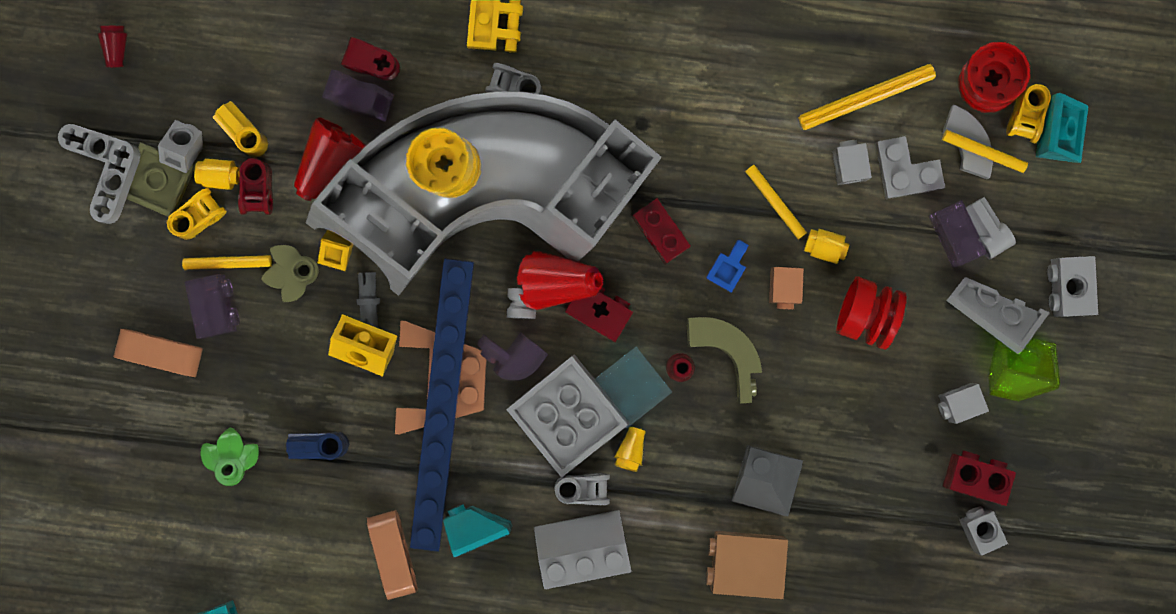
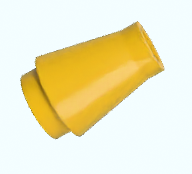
M635 427L628 428V432L614 456L616 458L615 466L637 472L638 467L642 466L646 431Z

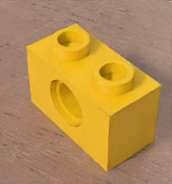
M342 314L331 336L328 355L383 376L394 353L397 335Z

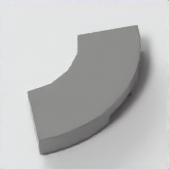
M952 105L942 134L949 130L991 147L989 137L980 122L966 110ZM958 147L961 156L960 170L989 179L993 161Z

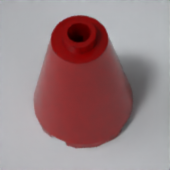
M322 117L316 118L312 124L294 181V187L297 189L296 194L307 201L316 199L349 159L353 160L366 147L364 142L352 133L348 135L343 132V127Z
M533 251L531 255H526L522 259L517 275V285H522L523 294L519 295L526 307L540 310L596 296L602 288L603 277L595 266L542 251Z

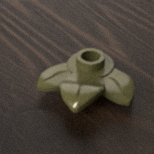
M289 245L274 246L270 248V252L276 264L264 273L261 280L270 287L282 289L281 297L283 302L296 301L304 295L307 285L317 279L319 274L318 264L310 257L301 256L295 247ZM304 265L309 267V274L306 276H302L300 273V269Z

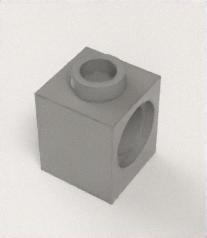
M175 120L158 144L159 161L187 173L203 149L202 131L191 124H184Z
M857 140L844 141L839 143L840 147L832 151L837 185L863 182L872 178L866 143L857 144Z
M969 383L938 395L941 403H938L939 411L944 420L948 419L950 423L957 424L989 412L979 384Z
M976 507L965 513L966 517L959 520L973 552L981 556L1008 544L992 510ZM986 522L988 526L987 532L983 536H978V525Z

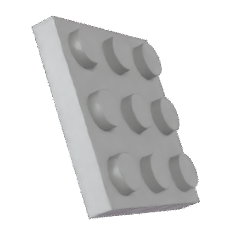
M575 354L506 409L561 478L630 423Z

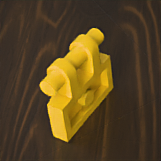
M471 0L467 48L496 51L497 39L506 41V52L515 53L517 42L521 38V32L518 31L519 17L523 15L521 0H509V3H502L501 0ZM500 14L508 15L507 29L498 28Z

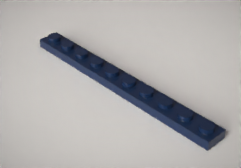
M444 258L410 548L438 552L440 550L474 262Z

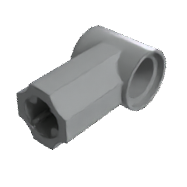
M985 197L961 210L977 236L976 242L979 249L988 259L991 260L1016 244L1013 233L1006 224L999 221Z

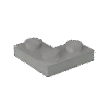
M906 136L877 141L875 143L886 199L945 188L940 159L911 165Z

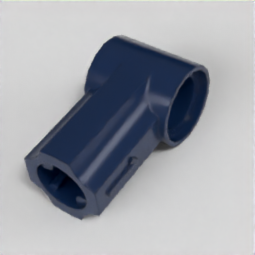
M337 431L332 433H289L286 442V452L289 459L331 460L342 457L349 449L348 438L343 433ZM330 438H334L338 442L339 447L336 453H332L328 449L327 444Z

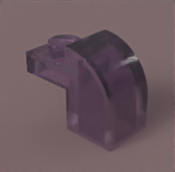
M331 69L322 98L333 102L334 105L369 118L386 121L394 94L377 85L358 81L340 71Z
M522 333L518 335L507 351L484 334L477 342L478 346L482 349L480 355L492 364L499 361L493 368V371L499 377L507 380H521L530 376L548 356L547 352Z

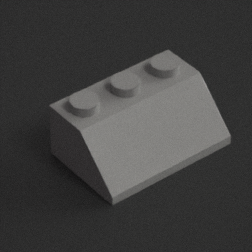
M619 510L534 527L544 590L631 572Z

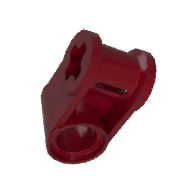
M350 37L341 66L386 81L393 80L398 76L400 63L390 52L360 39ZM387 61L390 63L389 68L384 67L381 69L379 67L381 63H386Z
M254 158L247 159L242 163L239 171V212L242 215H246L247 212H264L266 215H271L273 210L272 169L264 161ZM255 165H260L262 175L259 179L253 180L250 171ZM251 201H261L260 203H251Z

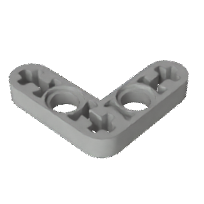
M75 124L65 125L58 134V141L61 147L105 162L90 205V214L98 222L112 224L121 215L140 161V151L135 145ZM76 135L85 139L84 145L69 140L70 136ZM99 139H103L105 142L104 151L100 154H95L93 150L94 143ZM121 152L129 153V158L120 157ZM119 166L125 168V171L123 172L115 169V167ZM119 175L121 185L117 190L113 191L109 186V181L113 176ZM106 193L116 196L115 200L105 197ZM103 206L110 208L109 214L101 212V208Z

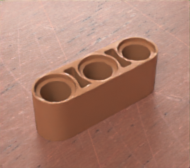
M121 328L113 357L185 376L196 377L203 348Z
M397 510L368 517V531L387 599L390 600L418 592L414 569Z

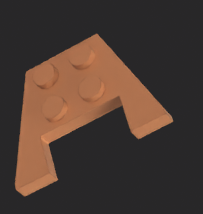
M400 321L399 347L430 349L429 390L435 332L407 321ZM467 344L464 345L456 418L483 411L485 407L487 352ZM397 407L395 434L423 428L426 409Z

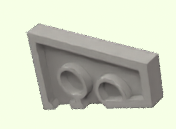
M966 277L946 300L1017 354L1025 348L1050 313L1043 309L1036 311L1025 306L1026 302L1016 298L1013 301L1000 296L997 290Z

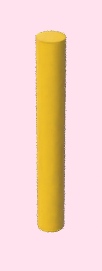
M946 130L943 134L942 141L1021 173H1024L1027 169L1028 162L949 130Z
M752 165L745 171L796 238L799 240L807 234L806 230L757 167Z
M271 255L183 258L182 266L184 270L271 267L272 257Z

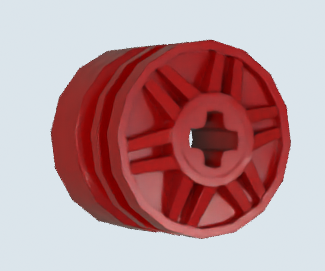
M991 42L980 47L963 66L958 78L959 92L963 100L972 109L983 113L1000 111L1007 108L1026 89L1030 80V65L1025 54L1016 46L1006 42ZM988 76L991 80H996L993 86L991 82L985 81Z
M856 276L844 298L837 321L836 333L857 340L865 329V343L873 345L876 341V347L886 350L901 327L906 306V293L899 290L893 293L891 287L885 286L879 296L876 297L877 283Z

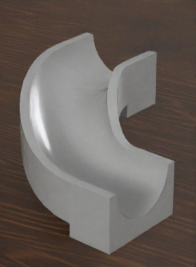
M527 92L474 94L448 100L426 108L403 119L381 133L364 147L353 160L349 159L314 200L306 224L314 230L317 228L330 230L358 247L383 271L390 283V289L399 296L442 243L470 226L491 220L506 219L522 223L567 259L578 262L598 243L662 157L617 120H614L609 125L593 113L568 101ZM431 128H445L465 138L477 149L481 159V174L476 185L468 193L456 198L441 197L418 187L410 178L406 167V154L411 142L420 133ZM448 160V165L444 166L443 169L448 171V167L453 165V162Z

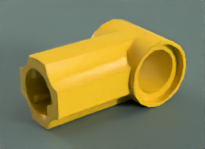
M232 101L223 104L216 110L213 119L235 142L238 149L251 157H260L266 152L268 147L266 137L258 131ZM256 136V144L252 148H247L246 142L248 138Z

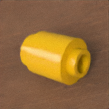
M204 159V161H197L194 171L195 183L202 184L204 188L232 190L235 184H239L240 168L236 167L235 162L231 160Z
M820 228L818 231L811 229L804 251L809 252L812 257L837 264L839 259L845 260L849 243H845L846 236Z

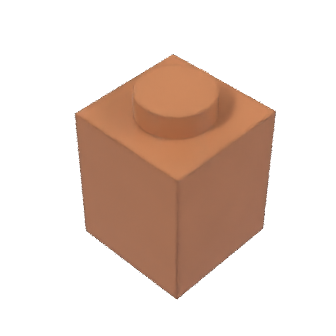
M773 267L770 269L769 303H777L776 309L794 310V304H802L804 268Z

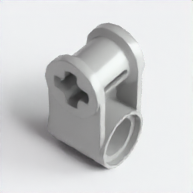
M493 64L494 73L490 85L485 88V92H522L523 86L534 84L537 87L534 94L543 95L540 81L534 75L518 71L504 64Z
M610 474L564 475L555 482V495L560 502L565 504L608 505L610 504V499L607 498V480L610 479ZM564 482H572L576 486L575 493L572 496L565 497L560 494L559 489ZM596 483H598V494H597V495H596Z

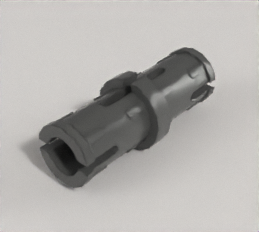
M376 272L357 273L359 299H356V303L360 305V321L379 328L377 304H380V298H377Z

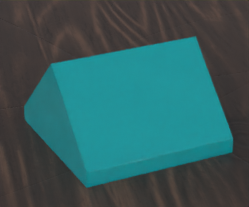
M1062 93L1052 95L1045 117L1043 132L1037 142L1036 157L1081 163L1088 105Z

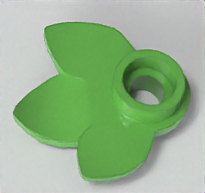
M228 428L217 440L216 445L205 443L201 447V459L204 466L215 472L217 481L225 486L238 484L242 480L244 472L256 464L259 456V446L257 444H247L244 446L240 434L234 428ZM228 466H232L233 472L225 476V469Z

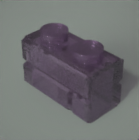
M962 200L928 215L952 267L961 266L987 254L983 243L979 242L980 237Z
M216 274L185 281L197 339H207L237 332L236 325L240 323L237 309L231 306L230 297L233 296V287L231 281L225 279V275Z

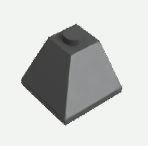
M747 445L731 501L788 517L803 460Z

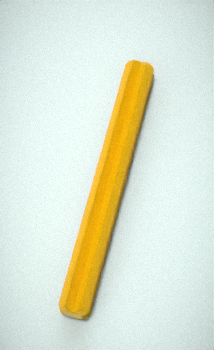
M927 64L801 114L798 117L799 123L803 130L810 129L931 81L936 77L935 70L931 64Z

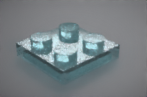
M636 346L595 378L596 382L630 422L626 428L672 393Z

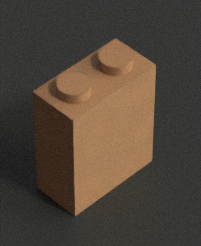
M715 531L714 538H709L708 555L713 556L712 567H707L706 585H711L710 589L713 594L784 599L788 539L784 536Z

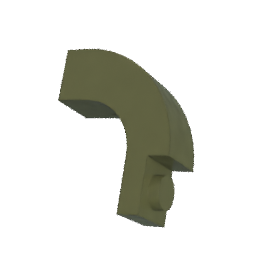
M709 317L686 318L688 347L711 346L725 352L735 367L737 402L740 404L752 403V396L757 395L756 380L751 379V373H762V367L758 353L749 338L737 327L723 320Z

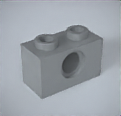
M1095 256L1051 259L1047 275L1049 282H1052L1049 307L1053 311V316L1098 315ZM1070 279L1076 284V291L1073 295L1067 291L1066 287Z

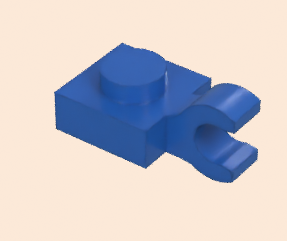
M737 240L728 257L720 253L706 279L732 293L746 269L739 262L749 245L741 240Z

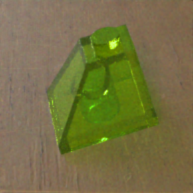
M1031 338L1025 348L1017 354L996 339L988 374L990 395L1022 401L1058 389L1060 386L1056 344Z

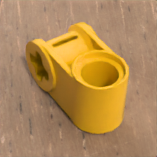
M1042 84L1027 87L1017 97L1013 113L1007 125L1006 135L1012 137L1015 134L1029 138L1032 143L1036 144L1043 132L1046 113L1051 101V94L1046 86ZM1030 92L1038 96L1039 102L1037 106L1029 102L1028 95Z
M205 188L193 195L188 202L168 217L167 228L169 232L185 240L192 239L208 226L220 220L227 211L224 207H219L210 195L212 193L211 190ZM188 218L189 228L185 232H179L178 223L181 219Z

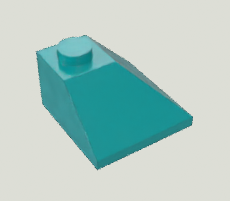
M464 504L448 510L449 516L443 520L453 557L510 534L513 527L511 521L475 506L465 508Z

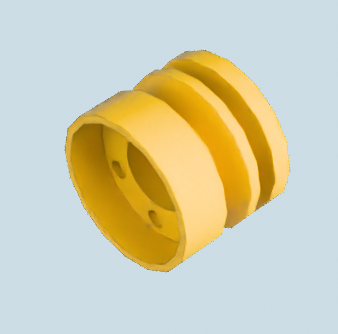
M431 128L420 133L411 142L406 154V167L410 178L418 187L441 197L456 198L468 193L476 185L481 174V159L477 149L465 138L445 128ZM448 160L453 162V165H450L448 171L443 168L448 165Z

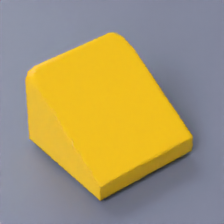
M327 230L321 238L318 264L346 271L354 244L342 236Z

